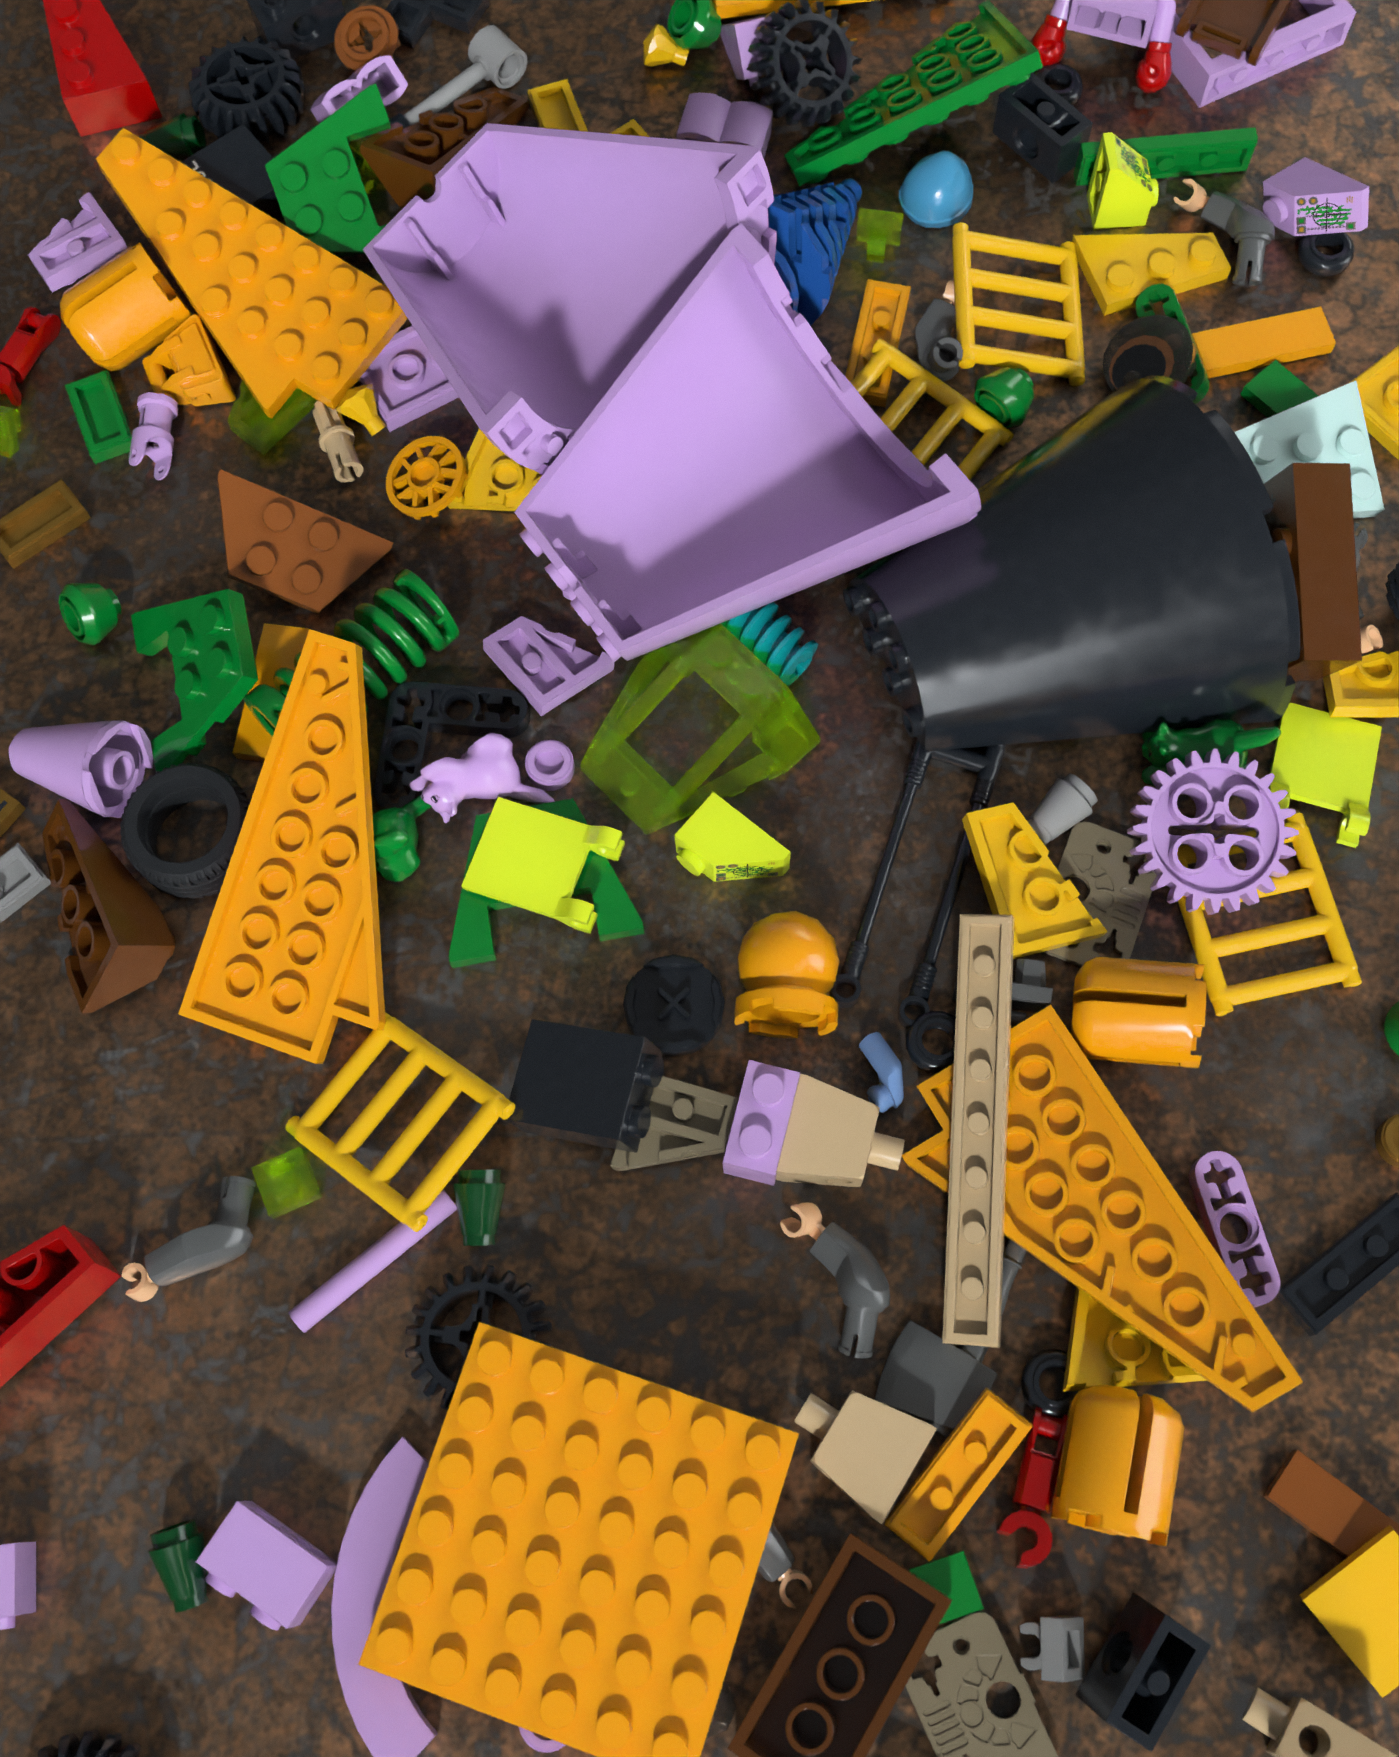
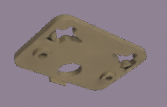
M1084 821L1074 825L1069 833L1057 870L1064 879L1078 877L1085 882L1088 888V897L1081 903L1093 919L1097 917L1108 932L1101 938L1074 944L1072 948L1065 946L1043 953L1082 967L1086 961L1100 957L1097 952L1093 951L1094 944L1102 946L1106 939H1109L1111 932L1114 931V951L1121 954L1120 958L1130 959L1152 893L1150 887L1157 877L1154 871L1138 874L1133 879L1132 884H1129L1131 876L1129 873L1130 865L1123 862V857H1132L1133 855L1130 854V850L1141 844V841ZM1103 846L1106 849V853H1100L1097 848ZM1144 855L1143 861L1147 862L1146 856Z
M978 1611L936 1630L924 1652L928 1657L938 1655L942 1665L935 1670L937 1679L935 1683L940 1693L935 1695L931 1685H927L923 1677L913 1679L910 1676L905 1685L936 1756L963 1757L964 1754H967L968 1757H1058L1034 1705L1036 1700L1023 1672L1018 1671L993 1617L986 1612ZM964 1639L967 1643L966 1649H957L956 1641ZM1001 1681L1009 1682L1015 1686L1020 1695V1706L1017 1712L1005 1718L993 1714L986 1703V1694L989 1688L994 1683Z

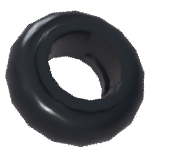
M1055 63L1044 66L1035 73L1048 86L1056 84L1064 87V90L1054 91L1072 106L1080 100L1083 92V82L1080 74L1074 68L1066 64Z
M1345 232L1304 235L1298 244V257L1301 264L1309 272L1319 276H1333L1347 269L1354 257V245L1351 238ZM1316 247H1327L1336 255H1325L1319 252Z
M930 1011L919 1015L912 1025L909 1026L906 1033V1050L910 1059L919 1068L930 1073H938L954 1063L956 1016L945 1011ZM931 1029L945 1031L952 1040L951 1050L943 1055L930 1053L923 1045L924 1033Z
M1055 1348L1041 1350L1031 1356L1023 1367L1020 1379L1022 1395L1033 1410L1037 1406L1042 1408V1413L1057 1418H1063L1064 1414L1068 1415L1070 1402L1079 1391H1069L1068 1395L1062 1400H1050L1042 1393L1039 1385L1040 1374L1045 1369L1057 1367L1065 1372L1068 1352Z

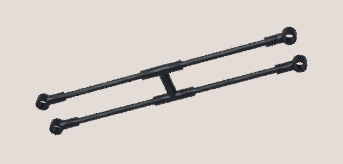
M918 739L916 740L903 780L906 786L856 939L850 943L841 973L836 977L834 986L830 990V997L834 998L838 1003V1007H852L860 997L861 985L859 980L869 951L867 943L917 789H920L923 785L922 783L924 782L930 760L934 759L978 773L969 800L971 805L970 812L988 807L1007 745L987 746L984 754L965 748L924 752ZM965 828L923 963L918 964L909 995L902 1001L898 1009V1020L906 1029L915 1020H911L906 1016L905 1008L916 1006L922 1011V1014L930 1012L928 1000L937 973L935 964L971 851ZM841 984H848L854 989L855 993L849 998H843L839 996L836 988Z

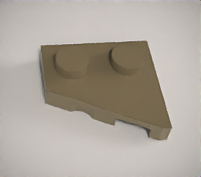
M662 1076L660 1084L653 1088L649 1104L651 1112L650 1127L647 1135L640 1139L637 1153L615 1149L610 1166L614 1170L625 1171L724 1153L739 1098Z

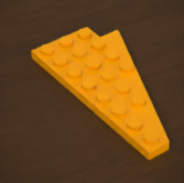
M122 128L97 156L96 160L100 170L266 416L271 419L296 388L335 410L348 389H351L408 319L387 286L125 128Z
M309 629L178 1015L315 1064L324 1063L339 1017L374 1030H384L386 1019L362 647L355 643Z
M1052 1005L1047 1006L1011 1028L1004 1235L1250 1412H1255L1302 1384V1379ZM954 1063L917 1085L943 1131L902 1155V1158L910 1168L946 1194H949Z

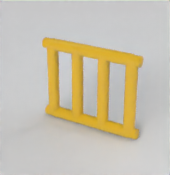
M963 222L953 225L952 252L956 340H958L963 349V357L958 361L959 367L969 369L975 364H982L1001 368H1019L1026 372L1068 378L1071 386L1083 385L1085 383V358L1075 243L1068 241L1062 243L1059 247L969 231L968 225ZM971 250L1059 265L1061 283L971 268ZM972 287L1062 302L1063 321L973 306ZM974 325L1065 340L1066 359L975 344Z
M881 338L875 342L871 352L874 354L851 382L863 397L888 366L910 381L880 418L891 432L894 431L925 392L947 407L912 450L914 456L923 466L961 419L983 433V436L958 466L969 480L974 477L999 444L1004 447L1013 438V432L1004 427L1002 423Z
M1295 813L1293 816L1285 819L1286 823H1284L1285 827L1299 830L1298 835L1285 839L1284 844L1292 842L1301 869L1289 871L1287 875L1280 878L1269 876L1276 887L1273 892L1265 894L1258 889L1256 890L1259 898L1308 888L1317 913L1316 916L1211 938L1203 914V910H1205L1204 901H1202L1197 910L1188 912L1186 911V896L1178 900L1197 963L1205 964L1202 978L1203 981L1207 982L1206 990L1216 1016H1224L1234 1011L1233 1006L1338 982H1342L1343 987H1356L1362 983L1353 951L1309 827L1306 825L1302 813ZM1255 830L1237 834L1256 837L1257 833ZM1188 845L1178 847V860L1183 866L1188 868L1187 864L1196 863V853ZM1232 845L1229 855L1243 853L1244 851L1238 846ZM1319 935L1325 936L1334 963L1229 986L1226 984L1219 957Z
M385 1012L386 1024L384 1030L373 1029L301 1118L299 1116L290 1118L286 1123L285 1129L299 1143L402 1224L407 1225L414 1232H418L427 1223L428 1217L424 1213L496 1121L500 1117L503 1120L508 1119L513 1114L516 1106L504 1094L401 1021ZM390 1040H392L409 1054L338 1142L334 1143L318 1129ZM428 1066L445 1080L373 1170L370 1171L357 1161L353 1155L423 1068ZM463 1091L482 1106L412 1195L406 1199L388 1184Z

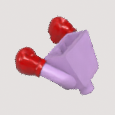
M1055 0L1051 13L1046 14L1044 23L1036 31L1031 43L1039 51L1043 67L1059 63L1063 59L1067 49L1065 41L1067 30L1146 48L1144 59L1139 61L1135 70L1136 86L1142 92L1155 93L1167 85L1172 74L1170 53L1172 43L1169 42L1176 11L1175 0Z

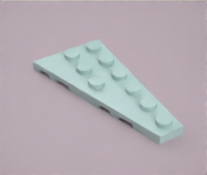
M1353 381L1234 432L1249 454L1263 483H1266L1292 463H1350L1353 519L1376 517L1385 510L1357 381Z

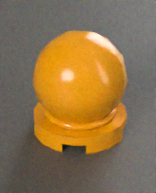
M797 911L771 914L755 922L743 936L738 954L739 978L747 992L736 997L734 1024L739 1025L747 1021L749 1022L750 1033L774 1038H798L799 1028L818 1026V1034L820 1036L836 1030L838 1025V1003L834 998L826 995L834 986L839 967V957L834 938L817 919Z

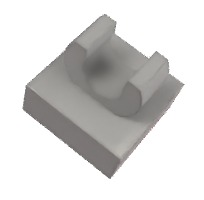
M1046 1616L1040 1617V1622H1028L1020 1625V1633L1034 1634L1041 1641V1654L1038 1657L1020 1658L1022 1667L1028 1670H1041V1680L1069 1682L1084 1679V1617Z

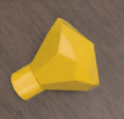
M656 24L643 41L644 65L651 67L673 62L683 67L685 66L689 49H683L678 46L666 29Z
M373 384L348 389L336 411L363 424L371 436L384 429L386 424L378 415Z

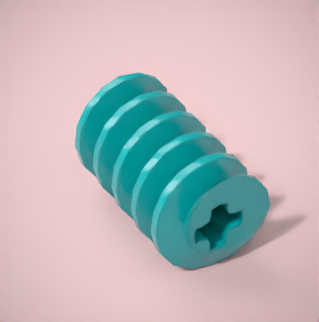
M774 602L767 604L762 609L759 607L713 626L718 632L725 633V638L730 644L738 645V651L746 658L751 657L752 665L758 670H764L765 678L768 681L778 683V690L787 688L802 675L810 665L819 645L815 640H811L801 647L799 644L805 635V631L799 627L788 634L786 631L791 625L792 618L787 614L774 621L773 619L779 609V606Z

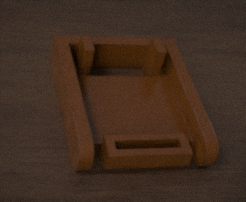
M1191 0L1179 21L1175 35L1184 38L1188 30L1194 31L1191 41L1240 60L1244 52L1249 53L1247 63L1256 66L1293 0Z

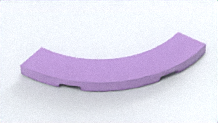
M402 1437L386 1455L365 1486L346 1529L334 1576L332 1640L337 1673L346 1704L356 1728L373 1757H417L438 1734L423 1715L407 1683L358 1665L429 1465V1461L406 1437Z

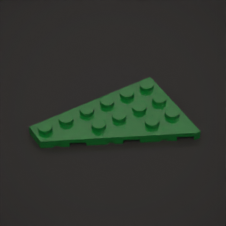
M986 0L978 5L980 14L973 20L956 22L943 35L935 38L911 57L913 66L907 71L887 75L878 85L865 92L843 109L846 118L836 126H821L807 140L799 143L784 156L789 169L799 186L805 183L814 184L820 182L829 175L830 171L844 164L852 165L859 163L869 155V152L885 144L894 145L902 142L909 136V132L924 125L931 126L941 123L948 118L950 112L965 105L973 106L982 103L993 91L1006 85L1014 86L1023 83L1031 76L1032 72L1043 68L1039 51L989 0Z

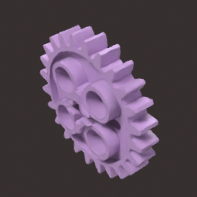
M1212 749L1207 752L1204 763L1197 751H1192L1185 756V766L1177 758L1172 759L1166 764L1168 774L1157 770L1150 776L1152 783L1157 789L1144 786L1138 791L1137 794L1147 805H1136L1130 809L1132 815L1142 820L1141 824L1127 829V834L1141 837L1142 841L1141 844L1130 850V854L1145 855L1147 862L1137 870L1138 873L1143 874L1154 871L1157 877L1152 882L1150 889L1154 891L1167 885L1170 888L1167 896L1169 904L1177 902L1180 898L1186 896V911L1188 912L1197 910L1202 901H1204L1207 915L1218 913L1221 902L1228 913L1240 910V898L1248 906L1260 902L1256 889L1265 894L1273 892L1276 887L1269 875L1278 878L1287 875L1289 871L1279 862V859H1287L1296 855L1294 849L1284 844L1285 839L1299 834V830L1284 826V820L1293 816L1296 811L1289 808L1280 809L1278 804L1288 794L1287 790H1279L1272 793L1268 787L1275 775L1270 773L1260 779L1256 777L1255 773L1258 767V761L1256 760L1240 768L1238 752L1228 755L1223 763H1221L1218 749ZM1180 794L1189 796L1195 802L1197 810L1194 818L1186 817L1179 811L1177 800ZM1231 796L1240 798L1246 805L1247 812L1244 820L1236 818L1230 812L1228 802ZM1210 824L1211 829L1215 831L1248 828L1254 829L1257 834L1256 837L1228 834L1214 840V836L1210 833L1187 834L1184 836L1170 835L1168 828L1171 826L1179 829L1197 830ZM1181 844L1188 845L1196 853L1197 861L1193 869L1186 868L1178 860L1177 852ZM1232 845L1238 846L1246 854L1247 864L1244 870L1237 869L1229 860V850Z

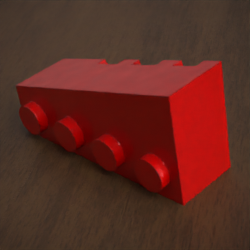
M43 0L62 99L80 137L163 118L146 77L100 0Z
M66 1225L60 1226L0 1261V1388L122 1276L91 1238Z

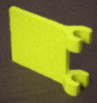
M1290 702L1282 718H1280L1278 728L1281 730V734L1276 738L1269 774L1273 773L1275 777L1268 788L1272 793L1279 790H1287L1288 794L1278 802L1280 809L1288 808L1290 799L1343 813L1336 835V843L1356 848L1359 844L1360 835L1365 836L1370 825L1369 801L1382 726L1348 717H1330L1329 712Z
M497 797L461 886L464 890L554 918L574 929L591 934L598 916L596 912H593L594 905L571 897L590 850L607 859L619 861L625 845V841L621 840L622 831L608 826L587 825Z

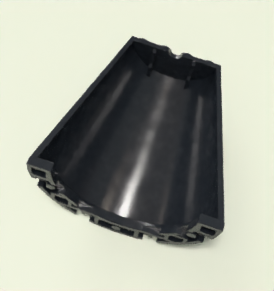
M1158 375L1140 377L1123 384L978 488L981 510L977 512L978 515L971 521L881 558L852 579L848 587L843 590V598L848 612L851 616L857 615L863 626L862 636L868 653L871 656L877 655L878 659L882 658L886 663L887 667L882 669L883 683L889 695H896L903 708L901 715L904 727L910 737H917L924 752L1155 732L1159 730V725L1162 722L1166 723L1172 730L1199 728L1205 723L1217 719L1232 720L1238 724L1271 722L1282 718L1290 703L1296 684L1291 674L1287 675L1288 663L1300 659L1299 606L1289 552L1285 539L1273 543V538L1264 515L1271 513L1273 504L1249 454L1234 431L1216 409L1203 413L1192 402L1198 394L1195 390L1178 380Z

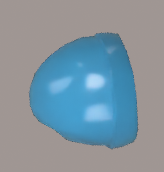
M950 151L934 153L918 161L905 176L899 190V201L904 214L913 223L925 228H942L952 226L961 221L970 210L973 201L972 176L966 162Z

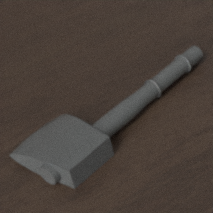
M1009 1238L1003 1249L1001 1317L1019 1269H1022L1021 1263L1026 1253L1025 1249ZM910 1320L897 1338L887 1357L879 1379L875 1400L903 1413L927 1421L926 1423L937 1428L936 1433L948 1438L986 1387L991 1390L997 1373L982 1364L989 1347L959 1345L957 1348L952 1344L942 1343V1338Z

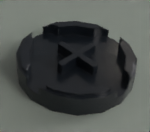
M672 954L652 959L643 965V968L637 972L635 977L633 975L626 986L623 1008L628 1029L633 1035L646 1037L663 1052L662 1055L679 1057L695 1053L712 1041L722 1026L725 1001L721 983L709 969L704 967V964L692 957Z

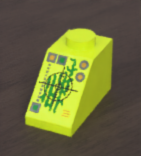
M1112 132L1103 133L1087 191L1093 230L1145 226L1151 207L1156 206L1158 202V182L1155 178L1151 179L1148 162L1143 156Z
M714 792L674 835L676 852L678 853L676 857L681 865L696 876H699L701 873L705 874L713 882L784 876L790 869L791 852Z

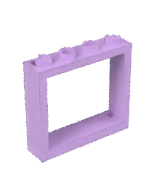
M1298 0L1310 16L1277 30L1256 66L1247 63L1249 53L1247 52L1243 53L1240 60L1225 54L1211 59L1200 44L1191 41L1193 34L1190 30H1188L1184 38L1175 35L1181 19L1175 12L1169 42L1172 43L1170 52L1172 72L1200 108L1343 45L1356 11L1347 0Z

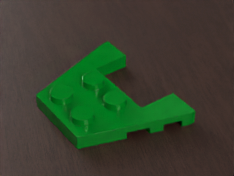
M377 84L368 86L265 164L287 227L335 256L355 257V254H365L363 249L387 225L378 226L349 146L350 141L391 129Z
M225 589L138 611L131 615L137 653L153 657L168 646V650L172 655L176 679L175 693L179 697L182 716L179 722L151 740L155 772H161L163 768H169L171 765L178 766L189 754L197 756L206 745L205 733L215 721L224 723L258 681L242 593Z
M573 798L529 806L587 824ZM491 813L476 815L464 878ZM590 850L572 897L592 894L594 910L598 915L596 922L600 942L645 934L642 919L608 859ZM462 888L448 955L452 968L496 961L490 912L517 906Z

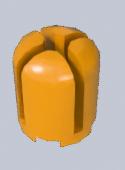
M140 242L134 247H128L63 293L60 301L61 319L70 330L74 339L94 363L109 371L123 370L162 343L165 337L192 315Z
M1095 957L1086 961L1079 969L1074 980L1072 1037L1090 1060L1198 1069L1201 1055H1191V1051H1196L1197 1037H1201L1202 1027H1205L1207 982L1195 979H1201L1205 964Z
M1098 1385L1079 1391L1069 1406L1050 1518L1067 1520L1068 1524L1113 1536L1119 1535L1129 1538L1134 1536L1147 1540L1148 1544L1167 1546L1184 1434L1180 1413L1162 1398L1150 1394H1142V1397H1140L1134 1390L1123 1387Z

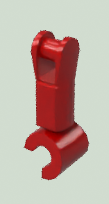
M27 307L14 333L1 350L0 395L7 394L12 405L20 407L22 402V394L16 382H23L41 353L58 337L61 329V321L58 315L50 313L44 316L40 314L38 308Z
M1037 1406L1031 1419L1033 1427L1027 1435L1012 1500L1013 1504L1019 1506V1510L1011 1513L1003 1520L997 1530V1533L1005 1536L1011 1535L1020 1528L1026 1529L1032 1534L1034 1539L1033 1547L1020 1554L1016 1564V1568L1024 1569L1041 1563L1049 1555L1052 1548V1533L1047 1522L1041 1517V1514H1050L1068 1418L1066 1414H1064L1062 1419L1043 1414L1042 1408ZM1037 1435L1057 1441L1054 1455L1034 1450Z

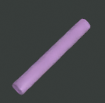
M443 1189L424 1213L427 1215L428 1220L420 1231L414 1232L407 1225L399 1222L291 1309L288 1313L299 1329L306 1333L457 1210V1205Z

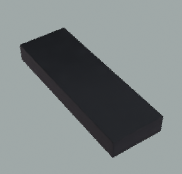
M1396 1192L1390 1195L1280 1286L1276 1297L1309 1336L1319 1333L1399 1266V1194Z

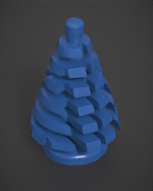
M853 179L841 181L838 185H835V189L834 182L810 189L774 194V202L768 207L769 228L777 231L774 266L790 293L793 301L790 304L791 308L798 314L801 313L810 326L823 313L829 302L840 267L841 257L844 255L851 226L856 216L857 203L862 196L861 186Z

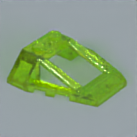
M720 623L644 655L593 738L580 764V768L647 835L694 814L713 792L721 798L727 795L731 798L746 791V787L768 777L771 780L785 774L818 745L821 738L789 687ZM668 660L670 662L668 667L654 680ZM695 671L740 715L672 787L625 740L684 677L687 678ZM752 731V741L763 753L698 788Z

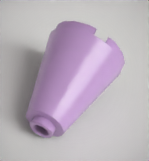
M124 720L25 728L14 737L8 751L11 766L17 774L103 817L121 818L124 813L123 809L127 806V800L131 798L132 792H136V787L142 784L145 768L153 769L151 742L144 729Z

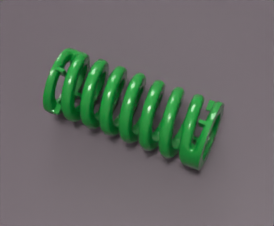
M402 569L395 575L393 580L394 589L389 587L377 589L373 596V604L361 603L357 605L353 613L354 621L341 619L335 623L333 630L335 637L352 643L355 640L372 654L386 674L398 684L406 681L407 672L392 652L381 642L372 623L389 635L396 647L413 666L423 667L426 664L427 658L418 643L398 623L391 606L395 611L402 613L408 618L423 640L437 652L445 649L460 634L453 617L439 597L420 577L408 569ZM416 593H418L435 611L436 614L434 616L424 606V604L421 602ZM301 652L295 655L293 662L295 669ZM363 660L365 688L376 699H384L388 694L387 687ZM287 667L279 668L275 671L273 680L276 689L262 684L255 687L244 697V701L252 714L272 737L279 719L277 713L282 710L295 670Z

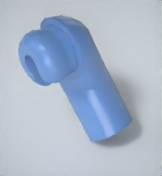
M874 1032L867 1035L860 1042L859 1048L877 1072L879 1080L878 1085L871 1086L868 1089V1100L880 1108V1113H884L892 1106L897 1108L904 1099L903 1070L900 1060L879 1032Z

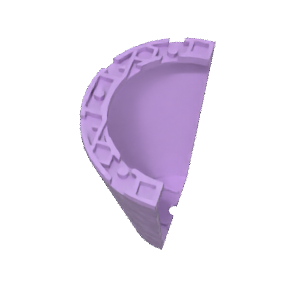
M487 123L434 176L436 179V190L432 197L422 200L420 197L415 196L363 249L479 429L494 446L510 459L543 475L731 230L742 223L769 253L773 264H775L777 231L769 228L768 207L774 202V194L761 150L751 145Z
M742 223L737 225L727 235L514 512L526 527L519 535L537 557L545 553L551 563L544 567V569L562 591H565L572 600L570 604L587 626H591L598 636L596 637L597 641L614 662L620 657L629 661L964 525L978 515L977 512L981 510L978 489L946 453L931 464L927 470L882 422L850 381L831 361L829 352L801 313L798 314L791 308L790 304L793 301L790 293L775 268L769 253Z

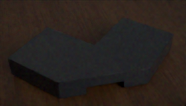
M392 0L385 10L393 17L400 29L398 31L400 44L413 49L433 20L470 34L490 3L489 0Z

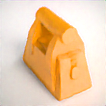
M193 314L165 337L163 343L150 356L145 357L142 361L153 392L165 394L173 398L178 405L192 404L193 406L229 403L236 399V394L215 343L197 314Z

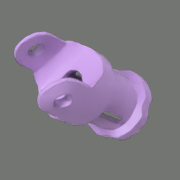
M147 392L138 397L137 406L140 412L138 427L132 433L129 464L137 466L145 454L155 462L154 478L162 480L168 474L171 465L174 438L170 433L172 420L178 416V403L165 394Z

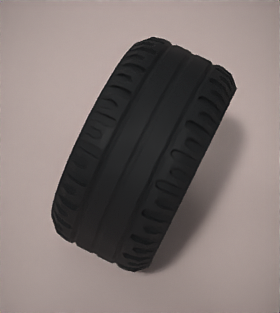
M180 763L178 766L171 765L169 768L165 767L163 771H157L154 775H150L148 780L142 781V784L136 787V792H132L131 798L127 800V806L123 809L120 834L126 856L150 884L164 893L192 899L218 894L251 800L235 779L213 766L200 763ZM200 800L215 801L227 806L228 821L225 832L211 851L198 859L182 863L167 862L158 858L156 850L157 836L162 824L172 812L185 804Z

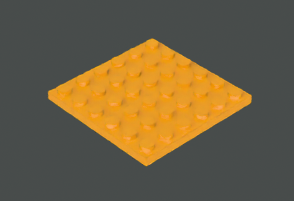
M479 1322L358 1665L596 1757H701L799 1433Z

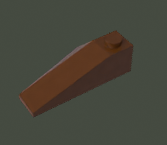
M491 87L454 101V110L446 113L435 114L431 110L420 113L419 123L405 128L399 122L390 124L391 129L375 133L361 143L360 153L400 208H404L415 196L420 197L422 200L432 197L436 190V179L434 176L487 123L516 126L529 109V99L497 87Z
M58 799L42 832L51 886L61 888L62 913L57 916L59 932H69L73 955H69L64 959L67 976L81 1012L93 1013L157 980L167 960L174 953L176 946L173 932L168 929L160 908L68 799Z

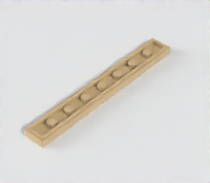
M960 914L942 1343L1000 1348L1014 947L1013 915Z

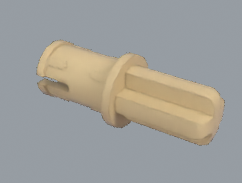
M317 400L312 413L320 432L319 446L328 454L335 478L340 482H352L355 478L350 466H353L356 476L360 477L363 473V466L353 445L355 441L354 432L346 426L342 414L336 411L337 407L333 410Z

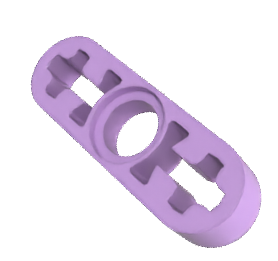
M1209 1152L1199 1158L1192 1165L1189 1172L1190 1186L1209 1242L1241 1289L1239 1279L1247 1275L1244 1261L1240 1259L1232 1263L1229 1255L1241 1254L1252 1247L1254 1248L1256 1256L1247 1258L1246 1262L1252 1275H1262L1264 1285L1257 1288V1297H1255L1254 1291L1251 1288L1242 1289V1291L1254 1308L1267 1304L1279 1292L1280 1277L1242 1167L1232 1155L1226 1152ZM1210 1164L1214 1165L1216 1171H1226L1228 1180L1221 1184L1224 1198L1226 1200L1235 1195L1238 1203L1226 1204L1216 1211L1213 1209L1212 1203L1219 1201L1222 1197L1216 1183H1206L1204 1179V1174L1211 1170ZM1234 1214L1245 1221L1248 1235L1243 1243L1233 1244L1222 1236L1220 1221L1224 1215Z

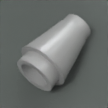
M1069 773L1063 780L1059 778L1055 780L1029 817L1028 823L1044 845H1046L1093 813L1091 807L1098 799L1085 782L1076 775Z

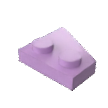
M90 192L79 199L83 210L70 223L62 218L51 229L50 235L40 241L28 254L51 292L74 283L78 278L101 267L128 248L122 236Z
M523 616L483 639V650L541 716L614 670L615 662L607 653L602 651L599 657L576 647L575 639L559 632H549L541 624Z

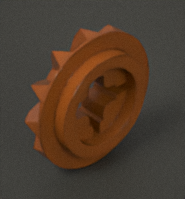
M373 5L360 6L350 11L340 21L334 38L336 53L349 70L355 71L380 56L390 55L393 59L395 49L401 47L398 38V31L400 29L393 17L383 8ZM364 29L374 38L371 52L363 46L365 43L364 36H366Z

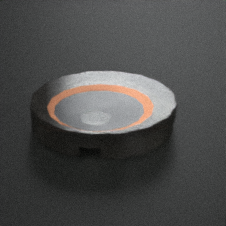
M1162 315L1140 317L1124 325L1111 338L1103 355L1102 372L1112 392L1129 381L1150 375L1166 376L1184 383L1188 376H1192L1196 368L1197 350L1187 328L1175 318Z

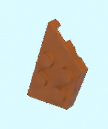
M222 469L218 473L217 486L220 496L228 578L319 614L392 548L393 542Z

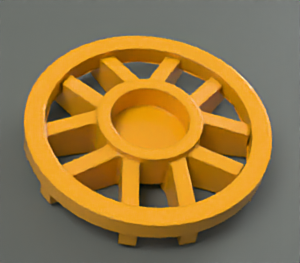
M426 436L409 443L396 455L387 472L386 492L390 502L400 512L414 517L416 520H421V517L430 515L433 518L439 516V511L447 507L455 498L460 499L462 495L460 490L464 481L468 480L464 456L452 441L440 436ZM427 446H434L430 453L426 456L422 448ZM447 449L451 450L444 456ZM416 452L419 459L410 465L406 459ZM403 465L408 472L397 478L398 471ZM454 480L451 486L445 485V481ZM405 489L397 495L396 491ZM426 497H428V506L424 507ZM412 501V507L405 505Z

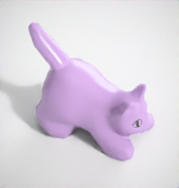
M490 733L478 739L460 759L445 757L421 769V776L410 783L413 791H422V800L430 804L442 816L444 823L449 822L450 817L457 814V806L463 799H497V797L504 798L509 796L513 799L535 804L554 802V798L544 790L521 783L519 767L513 757V743L505 736L496 733Z

